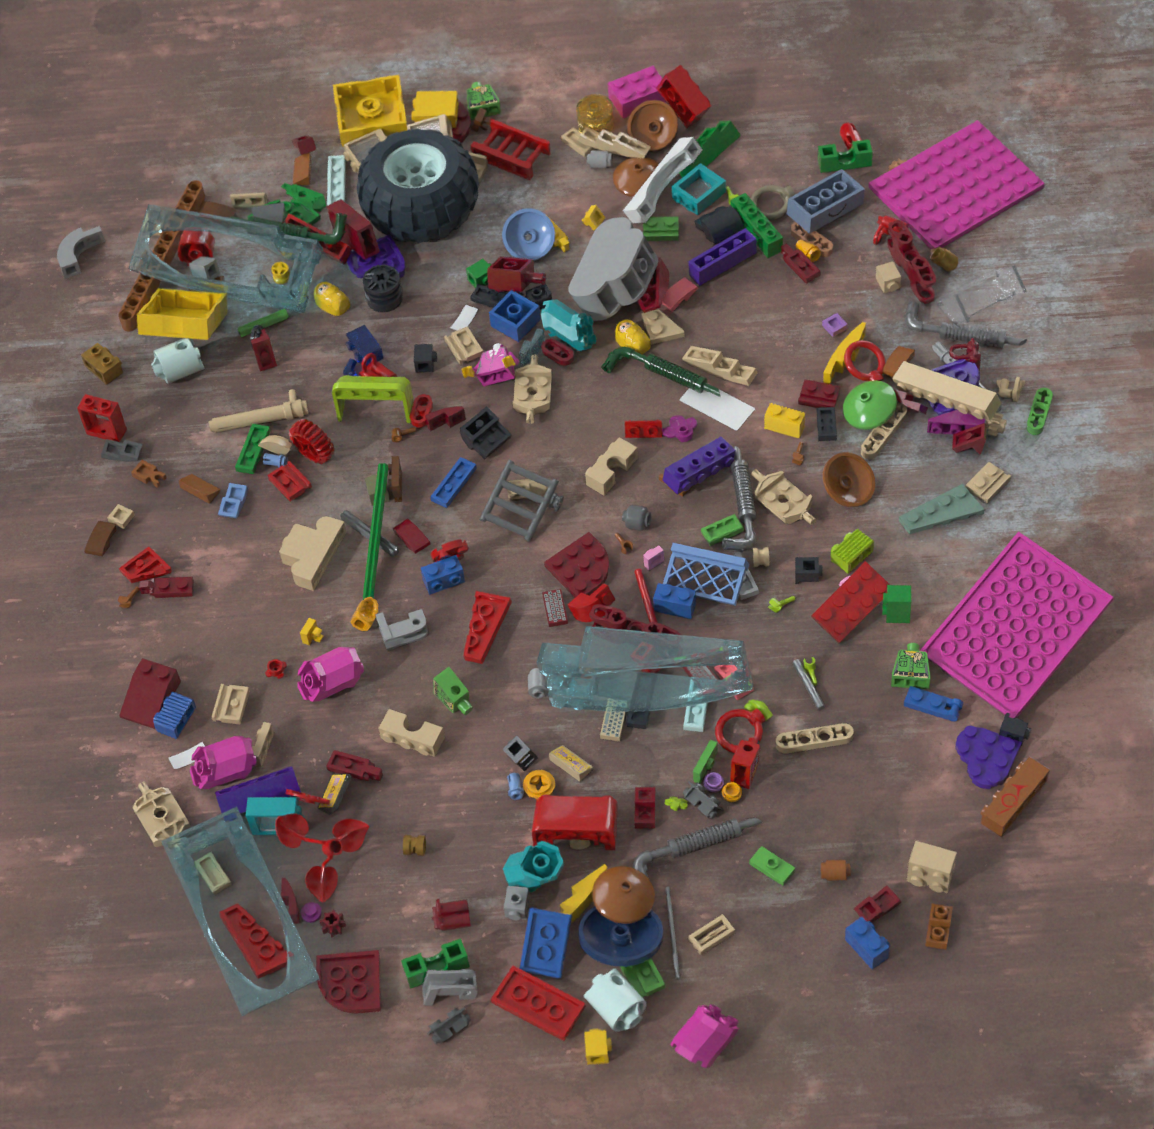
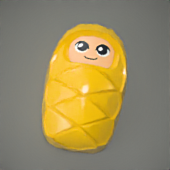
M321 282L314 288L315 303L325 312L334 316H340L350 308L349 298L335 285Z
M622 320L617 324L615 338L621 347L634 348L640 354L646 353L651 348L649 337L639 325L631 320Z

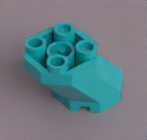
M557 299L544 301L543 305H546V307L541 310L543 328L545 331H550V334H548L550 337L557 336L578 351L592 348V344L596 343V336L593 332V318L591 315L587 316L586 313H577Z
M541 841L536 846L532 847L530 845L523 851L511 854L503 867V872L509 886L526 887L529 893H531L536 888L541 887L542 884L556 880L564 867V862L557 846Z

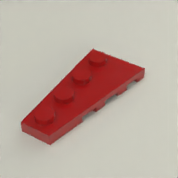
M476 591V600L472 608V620L469 623L470 631L469 635H467L463 657L465 661L483 664L512 601L509 597Z
M238 903L219 912L220 918L258 979L295 962V956L288 953L278 940L275 941L269 935V932L264 927H260L256 920Z

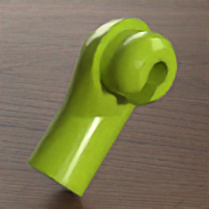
M750 700L745 704V710L750 712L755 708L759 709L766 721L774 716L762 701Z

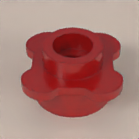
M278 659L269 661L267 664L268 670L265 672V675L267 677H277L278 679L283 678L284 669L287 667L286 663Z

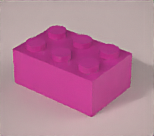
M654 65L608 82L609 98L623 119L629 117L632 111L643 102L658 100L666 103L665 99L656 89L662 77Z

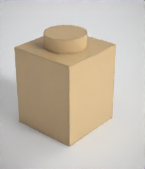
M893 261L876 266V279L883 293L901 288V275Z

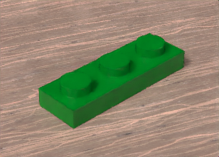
M251 425L235 466L237 472L254 474L264 449L258 445L264 438L269 436L270 426Z

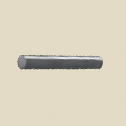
M799 659L794 660L793 665L819 711L823 710L825 705Z

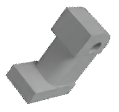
M422 609L408 613L409 619L387 625L383 612L375 614L387 651L422 640L428 634L427 623Z
M470 969L455 971L428 970L422 985L424 1006H432L436 996L459 995V1000L475 999L477 996L475 971Z

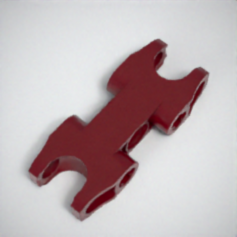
M900 220L889 223L888 231L891 239H888V249L892 258L905 271L910 280L911 290L918 300L924 304L933 302L935 292L932 286L936 284V276L926 258L921 257L913 244V236L906 225ZM898 226L902 228V231L896 233L892 228ZM928 291L931 296L925 298L922 297L921 293Z
M600 604L594 605L589 613L591 620L594 622L591 632L606 642L615 645L626 643L635 647H639L643 642L654 646L661 658L670 663L680 662L683 656V649L679 646L683 636L680 632L657 622L645 624L626 617L625 612L620 609ZM597 611H604L606 613L604 618L597 617L594 614ZM598 626H603L605 628V631L599 632L596 630V628ZM676 636L678 639L675 642H671L668 637ZM674 650L678 652V655L670 657L667 652Z

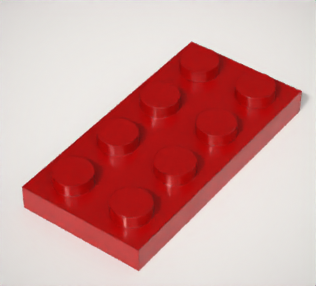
M865 561L811 617L840 643L883 600V593H887V585L890 584Z
M515 966L511 967L491 998V1003L562 1041H565L586 1007L584 1002Z

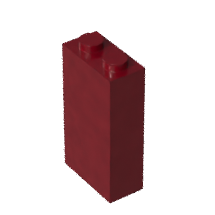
M342 199L326 206L334 229L336 213L348 215L345 227L347 232L344 233L341 240L348 244L352 250L365 260L380 252L371 222Z

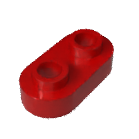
M421 394L414 400L410 413V421L414 427L419 428L427 425L425 415L431 413L433 408V401L429 395Z

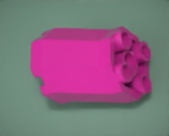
M338 647L313 660L304 661L298 670V676H301V681H298V689L302 698L312 702L321 701L341 690L354 687L360 679V674L364 672V666L359 659L356 649L353 647Z
M234 736L208 746H198L192 754L191 760H195L194 766H190V774L193 785L199 786L200 789H210L235 779H245L251 772L252 767L256 765V756L253 753L251 739L243 736Z
M710 1004L709 1007L706 1005L698 1006L693 1016L676 1034L671 1042V1046H676L674 1050L689 1061L696 1064L699 1060L703 1062L701 1064L702 1067H712L716 1058L737 1034L739 1021L729 1015L726 1017L720 1013L721 1009L713 1004Z

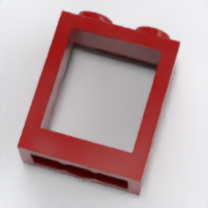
M85 394L77 409L86 434L120 442L127 428L118 402ZM96 415L108 417L109 420L97 418Z

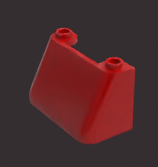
M541 795L536 800L532 824L533 846H536L541 841H549V844H554V839L594 840V845H599L600 842L605 845V850H616L617 800L608 795L602 797Z

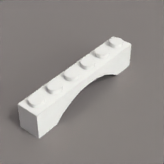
M693 137L680 138L625 207L623 212L632 223L647 222L654 213L657 200L666 185L700 154L702 149Z

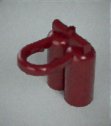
M971 338V341L967 344L951 346L949 349L950 357L955 360L965 359L967 362L975 363L980 372L981 353L979 352V343L974 338ZM966 348V355H955L953 350Z
M436 899V906L432 907V921L434 920L435 930L441 929L446 931L471 927L467 899L440 903V899Z

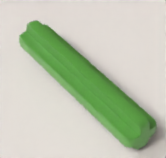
M282 309L238 327L239 335L244 337L251 334L255 325H261L263 328L288 319V313L286 309Z

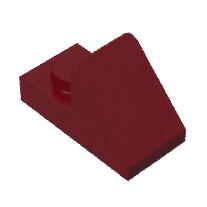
M982 423L953 434L952 449L958 453L973 448L981 454L986 441L987 424Z

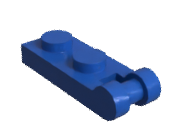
M910 686L904 700L905 707L953 722L958 720V712L964 705V702L960 699L947 698Z

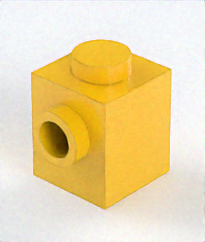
M592 1029L589 1032H584L587 1065L609 1063L608 1051H612L611 1038H607L606 1030Z

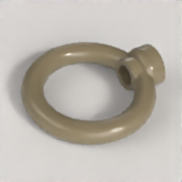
M766 185L757 189L752 194L751 200L756 206L758 198L767 192L779 193L783 201H785L784 206L777 212L766 213L761 211L768 220L784 216L787 213L788 198L795 195L790 185L785 188L777 185Z

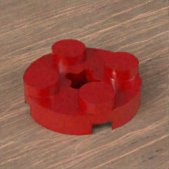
M461 539L441 545V550L437 551L436 548L430 555L433 562L457 555L458 560L464 558L463 553L467 552L469 547L466 540L462 542Z

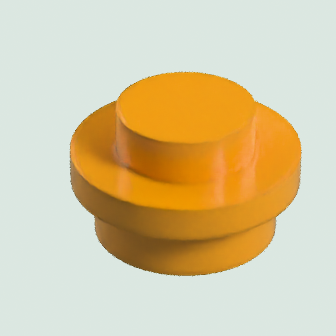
M729 782L722 788V797L728 802H736L742 796V789L735 782Z

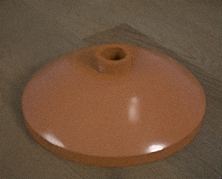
M658 100L646 101L632 111L627 124L628 134L651 146L649 151H658L668 146L675 138L678 130V119L674 110L668 104ZM657 126L658 129L656 131H653V128Z
M632 157L621 162L613 173V182L616 189L626 196L634 197L658 167L659 163L647 157Z
M842 452L831 457L824 466L823 483L826 491L834 501L846 507H859L870 500L875 490V476L870 465L862 457L854 453Z
M617 866L605 870L597 877L592 890V898L595 907L604 917L613 922L629 924L640 921L649 914L654 904L655 891L651 881L642 872L631 867Z

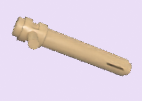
M292 389L289 390L290 401L284 402L283 405L212 418L209 421L210 430L216 433L247 427L252 424H262L282 419L291 420L297 416L301 418L309 414L306 400H297L296 391Z

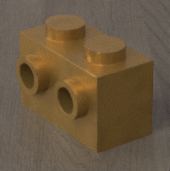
M96 343L81 354L84 366L106 385L123 374L121 360L117 356H112L109 349L102 347L99 343Z

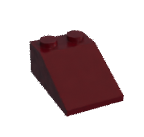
M142 658L133 673L119 714L120 718L155 729L154 716L156 713H160L166 697H169L172 692H176L181 683L177 669Z

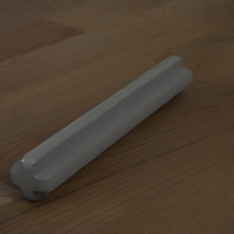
M344 510L340 515L341 520L369 540L371 527L348 510ZM381 535L379 548L392 557L396 556L399 548Z

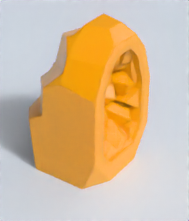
M367 597L359 603L350 621L353 627L360 631L369 630L376 618L375 614L378 613L377 600Z

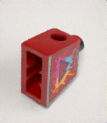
M751 737L748 741L741 740L731 760L730 782H735L740 787L750 789L760 761V741Z

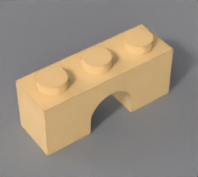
M620 437L615 442H612L608 450L599 456L597 462L587 469L585 473L586 485L605 496L616 483L615 472L610 469L621 467L627 471L638 459L637 447Z
M389 709L379 726L381 738L388 743L399 744L405 749L411 748L422 755L435 757L445 738L443 727L424 722L419 730L411 732L407 730L409 726L407 715Z

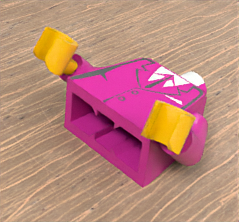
M497 343L494 344L493 350L482 353L480 361L474 368L467 366L461 370L464 378L477 376L482 385L487 386L515 379L514 366L519 364V360L506 347Z

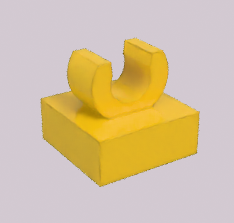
M592 205L588 212L585 213L586 215L582 222L585 226L589 225L592 230H596L604 221L605 216L597 205Z
M308 618L300 632L302 643L310 646L313 640L321 642L324 635L321 634L322 629L317 627L316 620Z

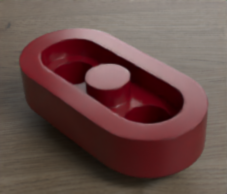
M555 339L543 341L541 345L542 353L546 357L563 366L573 362L574 353L572 349Z

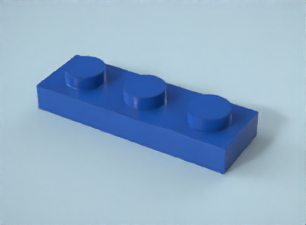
M460 457L431 495V501L448 508L477 469L476 464Z

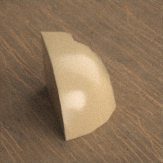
M272 435L264 438L258 446L275 454H284L286 456L291 448L292 441L282 436Z

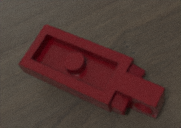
M787 243L781 246L783 260L806 284L821 276V271L800 249L793 250Z
M193 577L153 578L150 581H140L139 589L141 594H150L155 598L192 597L194 579Z
M333 750L326 765L328 771L360 780L369 781L370 778L381 781L383 776L382 769L375 767V764L369 759Z

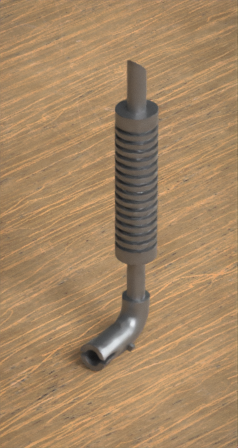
M913 301L908 302L906 315L903 316L905 323L913 331L940 333V338L943 339L947 337V339L951 338L953 340L954 338V340L958 339V341L961 339L962 342L964 340L967 342L974 338L980 344L983 343L985 345L987 343L988 346L989 344L991 346L994 344L995 347L998 345L1001 348H1004V343L1021 346L1027 342V339L1006 336V331L999 332L997 330L995 332V330L992 331L990 329L988 331V329L984 330V328L981 330L980 327L978 329L975 327L974 329L973 326L971 328L970 326L966 327V325L962 327L963 325L959 326V324L955 326L954 323L953 325L952 323L948 325L947 322H942L941 326L924 324L923 321L917 320L919 303L916 301L913 307Z
M733 446L736 452L734 456L735 462L731 464L739 520L745 523L746 533L745 539L723 538L722 549L743 552L750 550L756 544V533L753 530L752 524L756 519L748 463L742 460L740 449Z
M733 818L721 824L718 823V826L715 824L714 827L710 826V828L706 827V829H700L698 832H691V835L688 833L687 836L683 835V838L679 836V839L678 837L675 840L670 839L667 841L668 846L640 853L635 858L632 867L642 872L648 878L646 864L652 862L653 859L668 854L675 858L679 854H687V851L690 853L691 850L695 851V849L699 850V848H705L710 846V844L714 845V842L717 844L718 841L722 842V840L726 841V839L729 840L730 838L741 836V830L763 822L757 818L738 822L736 818Z

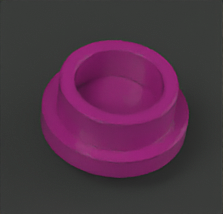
M314 902L305 904L301 909L303 920L309 923L318 921L322 914L321 907Z

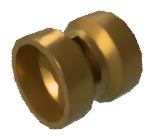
M404 835L403 855L414 853L418 856H425L426 836L412 837L411 835Z

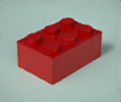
M682 65L667 73L656 87L686 129L702 119L712 106L709 99L703 95L698 84L691 79L688 71Z

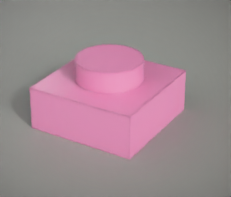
M660 546L648 550L643 555L644 566L648 571L664 561V551Z

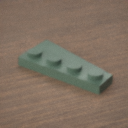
M961 484L901 515L899 522L909 534L931 529L934 525L949 524L952 520L968 519L969 516L977 514V516L984 514V508L968 489Z

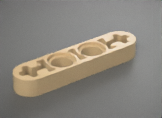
M897 403L893 415L885 422L892 423L893 427L887 428L882 424L874 428L861 445V456L864 459L872 460L877 457L907 417L905 405ZM876 435H882L884 439L876 440L874 437Z
M842 723L781 733L776 738V748L781 753H792L847 744L853 739V728L849 724ZM842 731H845V733L847 734V736H843V734H841V732H842ZM826 733L830 738L828 740H821L819 735ZM806 736L810 739V742L803 744L799 739ZM782 741H786V743H788V745H787V746H784V744L782 743Z

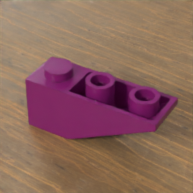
M955 410L928 419L927 433L953 435L985 423V419L981 420L969 413L963 414L959 410Z

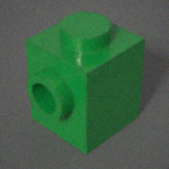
M481 259L467 267V280L475 288L478 284L482 286L488 285L487 269L492 264H488L484 259Z

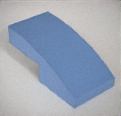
M229 483L226 497L222 498L218 515L237 518L249 488L246 485Z

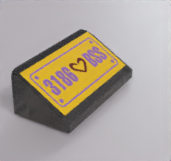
M333 774L330 776L322 798L330 800V805L319 803V810L328 815L338 810L350 782V774Z

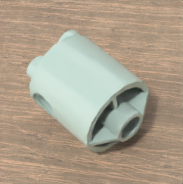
M183 338L154 350L155 359L151 366L155 375L164 379L169 384L203 370L204 365L201 359L198 360L201 357L197 347L193 348V339Z
M616 968L604 976L603 974H598L593 979L592 983L594 985L585 993V999L614 1031L618 1032L635 1027L641 1021V1014L646 1008V1001Z

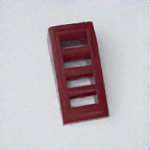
M304 135L292 140L293 145L301 155L316 150L313 137Z

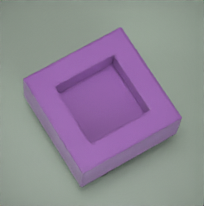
M838 313L822 321V326L832 337L848 329V324Z

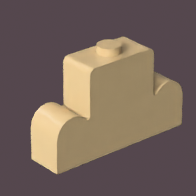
M322 517L316 523L317 530L299 524L293 526L289 535L284 538L279 552L282 563L292 566L291 571L296 585L312 591L315 590L346 534L344 521L331 517Z

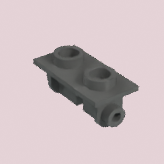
M688 781L691 787H687L683 791L684 798L695 807L701 801L702 803L697 809L706 815L707 818L714 819L717 815V809L724 811L719 806L721 802L713 795L709 797L704 793L706 789L698 782L694 785Z
M457 1007L447 1013L448 1019L443 1022L438 1019L429 1026L431 1030L427 1032V1035L431 1032L434 1036L431 1039L435 1044H442L453 1035L449 1030L451 1026L457 1033L469 1025L468 1022L471 1021V1018L467 1013L465 1015L462 1013L465 1007L461 1010Z

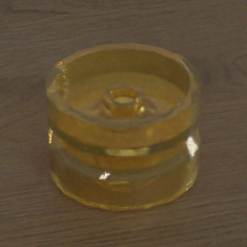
M591 94L580 99L576 106L577 127L582 133L585 127H588L598 133H601L603 129L611 132L614 128L612 101L600 94Z

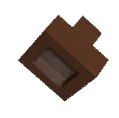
M479 109L471 130L477 132L479 127L483 130H488L491 118L484 117L485 109Z

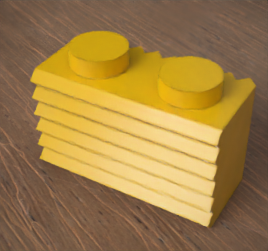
M773 403L769 404L764 416V429L800 439L805 428V413L790 408L787 409V407L783 406L780 407V405H773Z

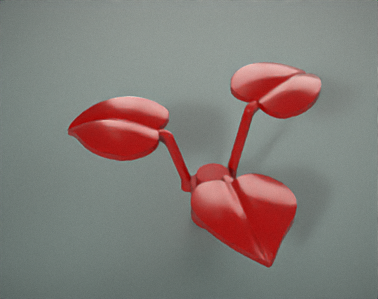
M291 813L278 816L275 829L280 842L288 848H298L302 840L322 845V851L327 858L321 867L313 866L308 870L305 883L308 890L320 902H325L333 894L338 882L336 869L331 866L326 867V864L333 859V856L341 854L342 851L348 853L357 851L363 844L369 825L356 819H343L338 821L333 827L332 832L335 839L326 841L304 837L309 829L307 820L299 814Z

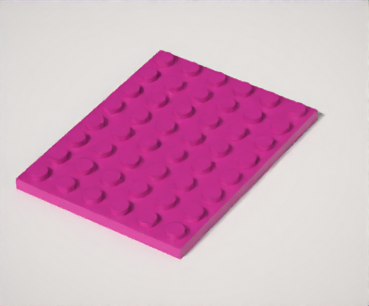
M977 120L869 182L868 188L903 222L909 223V228L930 249L945 247L1044 188L1045 183Z
M1018 531L920 651L926 652L928 660L1003 715L1010 713V718H1017L1113 602L1114 597Z

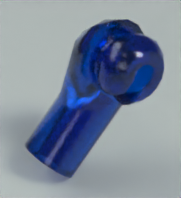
M348 360L343 370L344 376H359L358 372L355 373L354 370L357 364L356 360Z

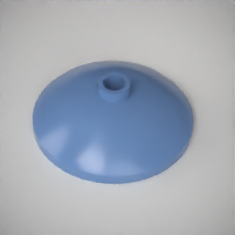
M522 209L513 213L506 220L502 230V239L505 248L513 257L533 259L535 261L544 257L551 250L555 240V230L551 220L543 212L536 209ZM531 235L532 239L527 240L525 237Z

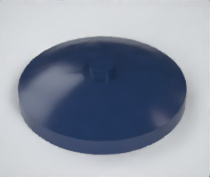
M594 906L580 921L579 941L583 950L600 963L619 967L633 966L647 961L658 952L663 941V925L660 918L652 910L640 921L622 924L607 919Z

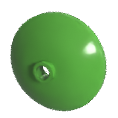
M867 381L856 386L847 395L843 404V414L846 421L851 426L862 430L881 426L890 419L896 409V393L889 384L882 381Z

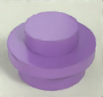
M709 773L704 779V787L710 792H718L724 786V779L718 773Z

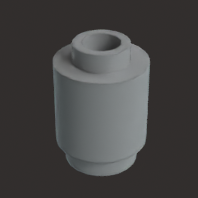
M591 150V153L587 154V164H590V168L611 167L612 153Z
M541 668L532 669L528 675V693L537 699L548 694L547 674Z

